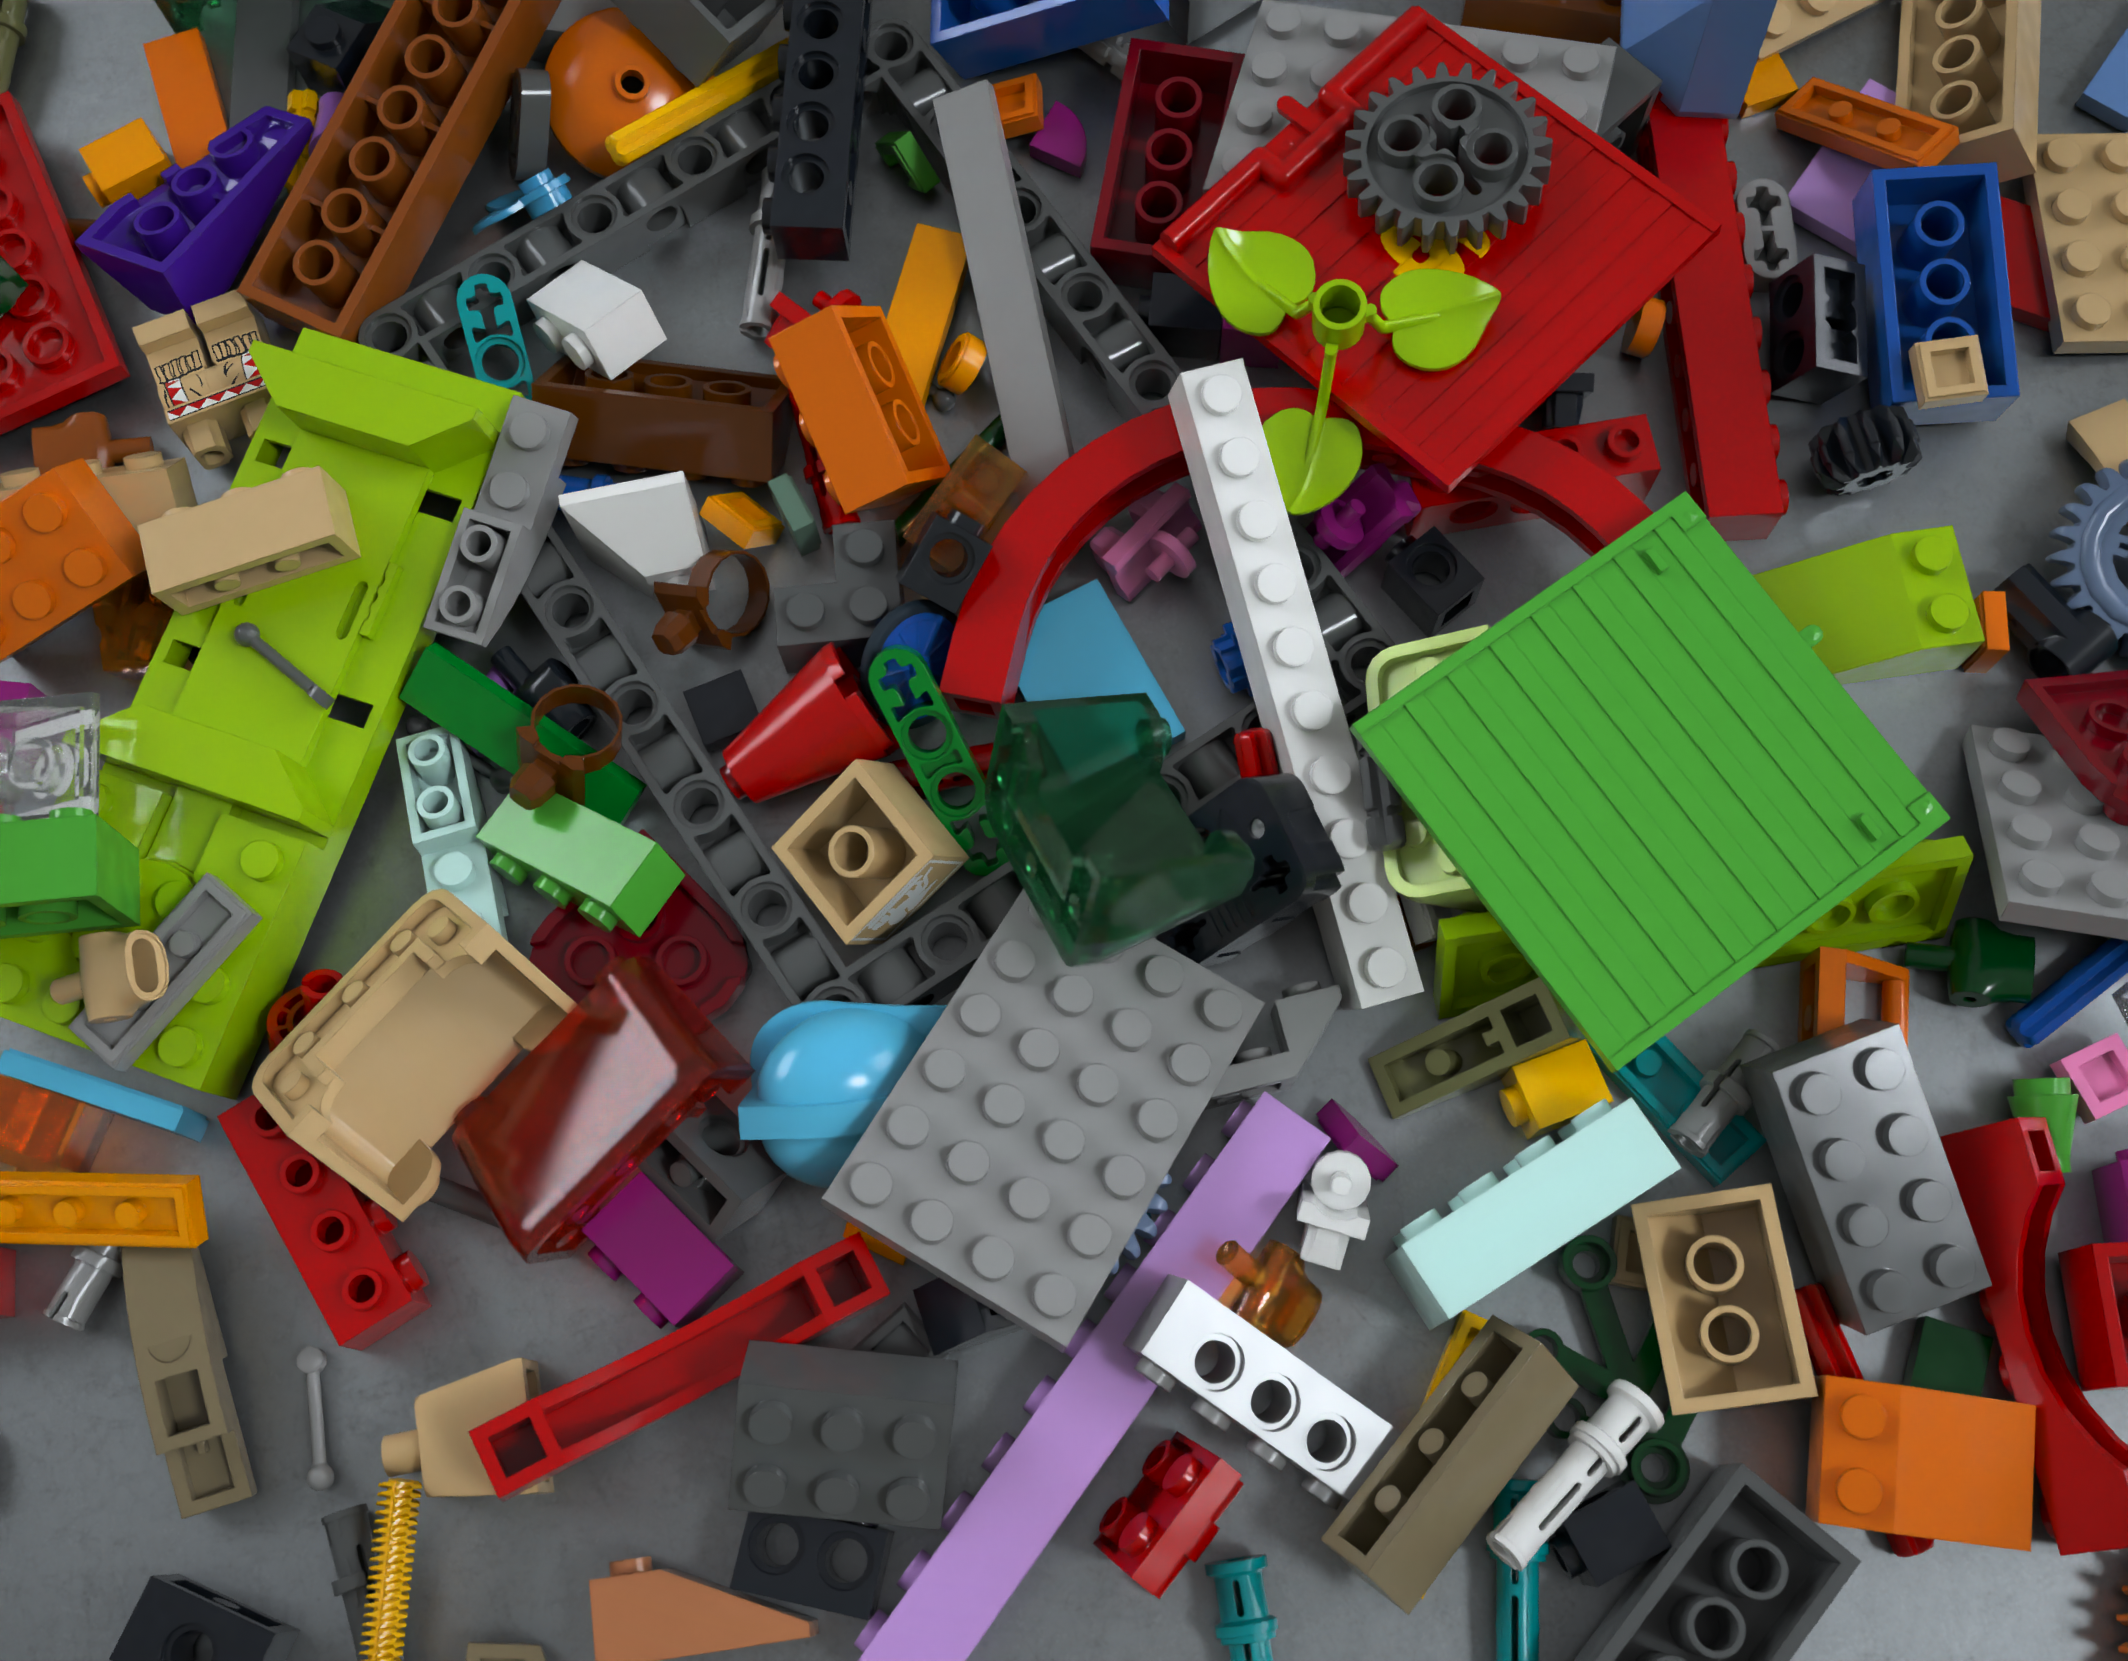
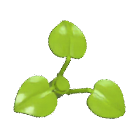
M1222 227L1214 229L1208 254L1209 284L1215 305L1226 322L1245 334L1266 336L1279 328L1286 314L1293 319H1300L1312 312L1313 335L1325 347L1314 415L1300 408H1288L1275 413L1262 425L1287 513L1293 516L1303 515L1329 505L1350 486L1360 468L1363 452L1362 439L1357 426L1344 418H1326L1338 350L1348 349L1355 345L1363 335L1365 323H1369L1380 334L1393 332V351L1403 363L1422 371L1436 372L1447 370L1465 360L1475 349L1500 303L1501 292L1480 279L1459 272L1426 268L1411 270L1396 276L1382 289L1380 308L1386 320H1383L1377 314V307L1372 303L1367 304L1366 295L1361 287L1350 280H1331L1323 284L1317 292H1313L1316 277L1314 261L1308 250L1293 238L1269 231H1237Z

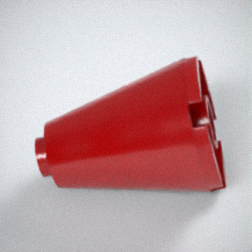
M830 642L807 662L723 750L722 754L726 764L719 768V771L730 791L739 800L748 796L753 802L758 804L843 773L855 759L876 761L890 756L901 747L890 726L880 720H876L880 715L862 693L860 671L840 647L836 649L834 643Z

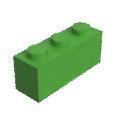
M558 793L554 794L541 807L532 810H526L516 804L510 798V794H508L476 835V838L494 855L489 862L490 866L504 878L518 886H521L526 879L534 883L533 888L541 896L562 909H565L570 902L579 906L578 912L585 919L608 933L616 925L640 938L685 877L683 871L656 841Z

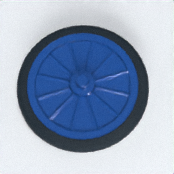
M913 600L890 611L873 630L861 660L860 683L862 693L880 715L877 719L889 726L871 691L868 681L869 668L875 656L887 646L895 644L908 645L917 650L925 659L936 683L940 687L953 631L958 619L953 612L931 600ZM895 659L887 661L888 671L881 680L885 686L896 683L906 699L904 706L894 707L899 716H902L915 704L932 701L927 691L918 699H915L909 687V678L916 672L911 664L901 667ZM929 715L920 716L911 723L909 729L927 725L934 721L936 717Z

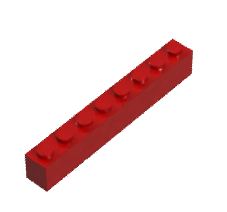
M1659 91L1636 150L1638 164L1722 224L1720 234L1709 242L1657 292L1658 299L1664 300L1666 304V315L1662 330L1685 487L1687 493L1707 516L1706 519L1724 541L1767 539L1780 518L1787 513L1789 490L1786 481L1778 478L1776 459L1780 450V435L1777 425L1770 424L1767 405L1771 396V379L1769 372L1761 370L1758 352L1762 344V324L1758 316H1752L1750 303L1754 288V274L1752 266L1744 264L1742 246L1745 239V219L1742 212H1736L1733 197L1737 186V169L1734 161L1727 160L1725 148L1729 134V119L1678 117L1660 100L1663 94Z

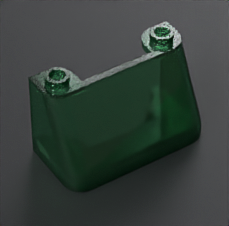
M1146 692L1006 703L1001 706L985 784L987 817L1061 959L1067 966L1072 968L1099 964L1240 896L1253 875L1254 858L1247 843L1243 842L1235 831L1229 829L1215 830L1209 834L1206 843H1204L1160 774L1164 756H1167L1171 750L1172 734L1168 721L1160 716Z

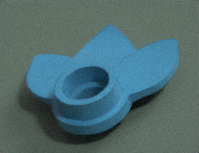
M548 167L518 185L520 189L499 196L486 204L485 209L488 215L474 224L472 229L474 235L476 236L491 224L508 217L525 207L531 219L534 220L573 197L565 184L571 178L566 173L555 178Z

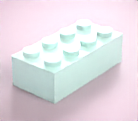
M1632 1097L1612 1109L1605 1098L1573 1118L1571 1123L1557 1132L1563 1140L1558 1145L1554 1143L1548 1134L1514 1157L1515 1159L1502 1167L1508 1177L1499 1182L1493 1171L1487 1173L1461 1190L1455 1198L1448 1202L1453 1211L1451 1214L1442 1219L1437 1210L1433 1208L1402 1228L1401 1232L1392 1238L1398 1249L1384 1262L1429 1331L1451 1319L1681 1168Z

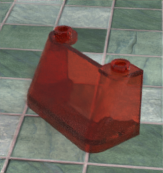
M619 956L603 966L593 979L596 987L487 1097L482 1096L473 1100L454 1119V1124L457 1128L451 1138L452 1144L506 1240L527 1264L570 1258L589 1239L581 1229L585 1226L583 1223H589L601 1211L598 1206L686 1118H698L707 1109L703 1103L709 1100L720 1087L727 1094H733L755 1072L752 1066L652 958L636 956L627 960L624 956Z

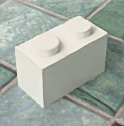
M584 260L579 261L526 299L537 318V321L533 323L534 331L549 351L554 354L560 351L569 356L580 369L586 370L590 368L609 380H613L667 340L641 289Z

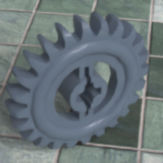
M2128 459L2119 464V473L2111 468H2103L2097 471L2094 477L2099 486L2084 483L2075 488V495L2085 505L2069 503L2059 508L2058 511L2061 516L2072 521L2074 525L2055 528L2048 534L2050 538L2067 544V549L2052 553L2045 559L2047 563L2067 566V572L2052 580L2049 584L2053 588H2072L2074 593L2066 600V604L2072 610L2083 607L2084 610L2099 615L2113 629L2117 640L2122 637L2119 648V656L2122 658L2128 657V536L2119 533L2122 527L2128 523Z

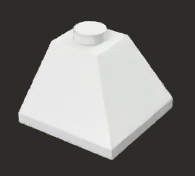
M683 471L558 495L560 508L587 558L655 601L659 600L654 593V582L688 585L692 569L703 555L710 552L705 524L702 516L699 515L700 511ZM714 574L711 579L709 591L716 590Z

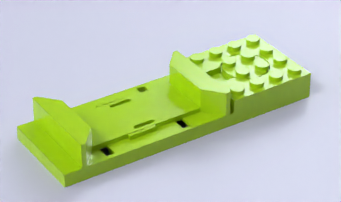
M303 327L293 351L253 340L249 348V353L271 395V399L230 489L238 487L252 488L280 479L282 474L294 468L320 466L346 490L361 557L183 616L174 610L131 706L100 719L97 725L73 731L68 742L105 761L102 770L81 764V773L77 787L72 794L64 797L61 805L98 796V811H95L94 814L101 817L139 849L141 926L0 939V1017L93 1051L68 1028L85 1008L84 1000L81 999L62 1005L55 1002L50 994V986L55 979L80 971L78 938L86 934L106 931L129 933L134 930H147L153 933L206 872L220 878L263 918L131 1066L193 1089L232 1100H237L267 1030L268 1013L283 993L407 703L401 700L399 696L424 649L433 644L437 632L428 630L423 625L463 508L466 507L472 510L475 508L513 395L525 398L521 392ZM283 448H291L283 468L275 467ZM427 491L461 501L453 522L418 512ZM245 622L256 625L260 631V638L335 700L337 695L373 706L364 728L328 717L334 703L326 710L255 649L239 645L234 638L236 627ZM193 647L200 649V652L191 671L184 669Z

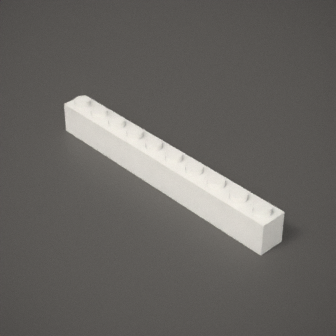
M1243 358L1182 372L1170 390L1168 399L1262 728L1269 729L1272 733L1279 774L1290 773L1302 781L1314 804L1313 807L1329 839L1332 840L1345 869L1343 873L1337 876L1342 885L1341 888L1327 899L1313 905L1335 985H1339L1342 999L1340 1003L1342 1010L1365 1009L1424 992L1396 890L1389 883L1385 872L1383 851H1374L1368 842L1366 820L1371 817L1367 816V812L1364 809L1358 758Z

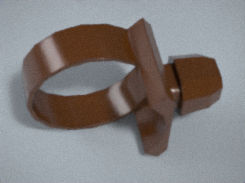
M711 550L703 555L692 569L688 585L654 582V593L665 611L664 616L656 624L652 634L656 647L660 652L667 655L682 654L691 646L731 651L733 637L746 636L755 630L765 617L770 600V583L765 567L758 558L743 550ZM732 555L744 567L748 579V601L745 611L738 622L729 629L723 630L718 629L711 621L706 607L709 605V586L713 573L721 561Z
M579 684L557 687L542 696L532 710L531 725L516 727L517 757L520 768L511 778L509 786L510 798L526 810L541 807L556 793L580 805H585V774L598 771L612 762L621 748L623 716L617 702L602 690L590 685ZM578 703L589 704L603 710L614 720L618 732L612 742L598 752L584 756L565 755L561 757L551 753L539 742L536 727L542 717L555 707Z

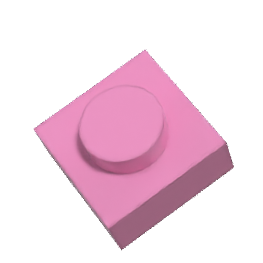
M2118 1033L2050 1064L2057 1078L2070 1077L2071 1093L2079 1094L2077 1112L2084 1124L2095 1121L2128 1105V1049Z

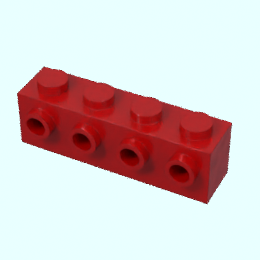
M254 1094L217 1116L339 1346L362 1351L432 1307L423 1290L424 1287L430 1284L425 1269L410 1250L402 1252L391 1232L398 1228V1222L394 1215L289 1138Z

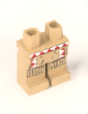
M237 289L192 305L191 309L197 326L185 310L181 309L132 328L138 346L146 355L157 384L159 398L165 409L164 413L168 425L206 470H212L230 462L234 457L229 444L230 440L248 434L249 439L252 441L271 399V395L249 353L253 340L271 345L265 321L258 310L237 292Z

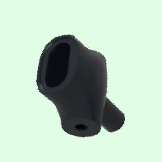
M505 646L498 650L490 660L515 690L513 695L533 708L538 700L552 689L569 684H578L573 671L564 663L554 658L547 659L532 672L510 646ZM578 703L555 707L545 714L550 720L580 740L591 730L598 718L588 704Z

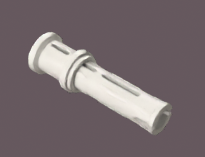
M1615 1379L1608 1386V1399L1587 1422L1583 1420L1577 1421L1572 1426L1568 1437L1570 1446L1539 1481L1532 1486L1530 1491L1495 1530L1486 1536L1488 1545L1504 1563L1515 1570L1522 1571L1538 1549L1569 1517L1591 1489L1603 1477L1612 1478L1614 1475H1620L1627 1466L1626 1456L1647 1432L1657 1433L1663 1426L1665 1420L1662 1412L1641 1389L1623 1379Z

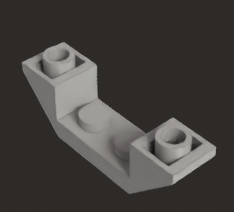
M1309 981L1284 989L1282 991L1283 998L1274 1001L1270 1013L1281 1053L1272 1055L1270 1047H1259L1236 1054L1233 1058L1234 1065L1228 1067L1204 1110L1260 1097L1264 1091L1272 1094L1291 1089L1340 1004L1342 994L1339 985L1321 989L1319 981Z

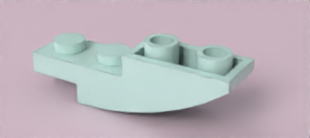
M442 726L395 739L412 843L422 858L427 893L441 888L450 891L508 941L504 917L508 916L509 913L501 875L489 864L494 855L476 838V835L488 820L465 742Z

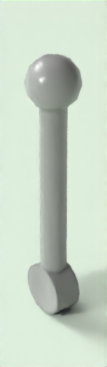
M308 1346L299 1352L296 1359L298 1369L306 1373L312 1467L307 1473L306 1480L311 1489L323 1491L331 1486L335 1477L333 1469L327 1464L320 1382V1372L327 1365V1356L322 1349Z

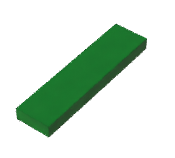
M435 642L426 647L399 698L514 775L520 768L517 757L516 727L531 725L533 707ZM545 715L536 727L539 742L551 753L558 756H584L598 752ZM612 761L598 771L585 774V805L582 806L624 825L647 784Z

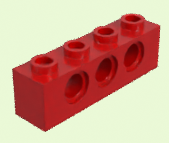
M1646 414L1537 431V433L1578 452L1614 476L1642 501H1645L1661 470ZM1400 475L1397 477V480H1405L1409 483L1421 504V511L1408 523L1404 524L1407 536L1413 535L1416 539L1433 526L1442 534H1449L1541 518L1507 500L1479 490L1456 486L1447 494L1431 480Z

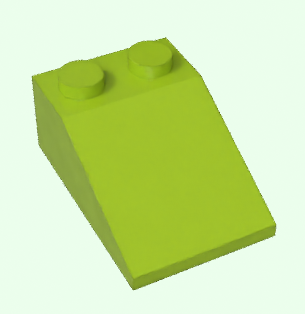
M1953 525L1891 533L1753 575L1798 632L1808 625H1817L1822 629L1823 639L1812 647V650L1841 685L1958 669L1985 642Z

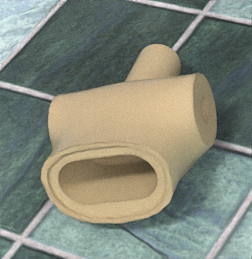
M134 930L129 933L106 931L86 934L78 938L80 971L55 979L50 986L51 997L58 1004L65 1005L83 999L88 1023L101 1024L132 1018L140 1007L165 994L169 983V964L166 951L158 936L147 930Z

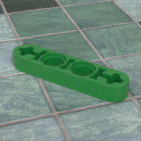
M895 644L885 647L877 653L869 668L868 681L871 691L936 817L970 857L963 864L964 868L975 875L987 876L1013 858L1014 838L1012 830L925 659L917 650L908 645ZM895 659L901 667L911 664L916 672L909 678V687L915 699H918L927 691L932 701L915 704L902 716H899L894 707L904 706L906 699L896 683L885 686L881 678L888 671L887 661ZM924 715L940 719L945 725L947 732L944 742L937 748L930 750L916 746L909 734L911 723ZM958 772L971 778L976 791L969 802L956 806L948 804L941 798L938 784L947 774ZM982 806H986L990 813L980 814L979 823L988 838H994L999 835L1002 839L996 845V857L987 859L983 852H977L972 855L969 849L975 845V835L969 822L966 821L960 828H956L953 821L970 818Z

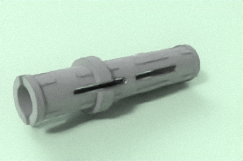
M767 167L762 170V186L758 211L751 215L749 230L754 239L747 275L742 320L739 325L741 334L759 341L765 340L778 317V312L769 305L778 292L782 291L786 259H778L772 235H765L762 228L764 197L773 198L774 183L769 182Z

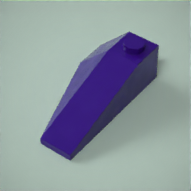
M267 105L209 141L208 150L210 154L183 169L175 163L161 172L160 175L165 183L138 200L131 193H128L114 202L75 241V244L84 255L148 308L164 315L184 309L196 325L191 306L222 295L232 286L314 130L311 120Z

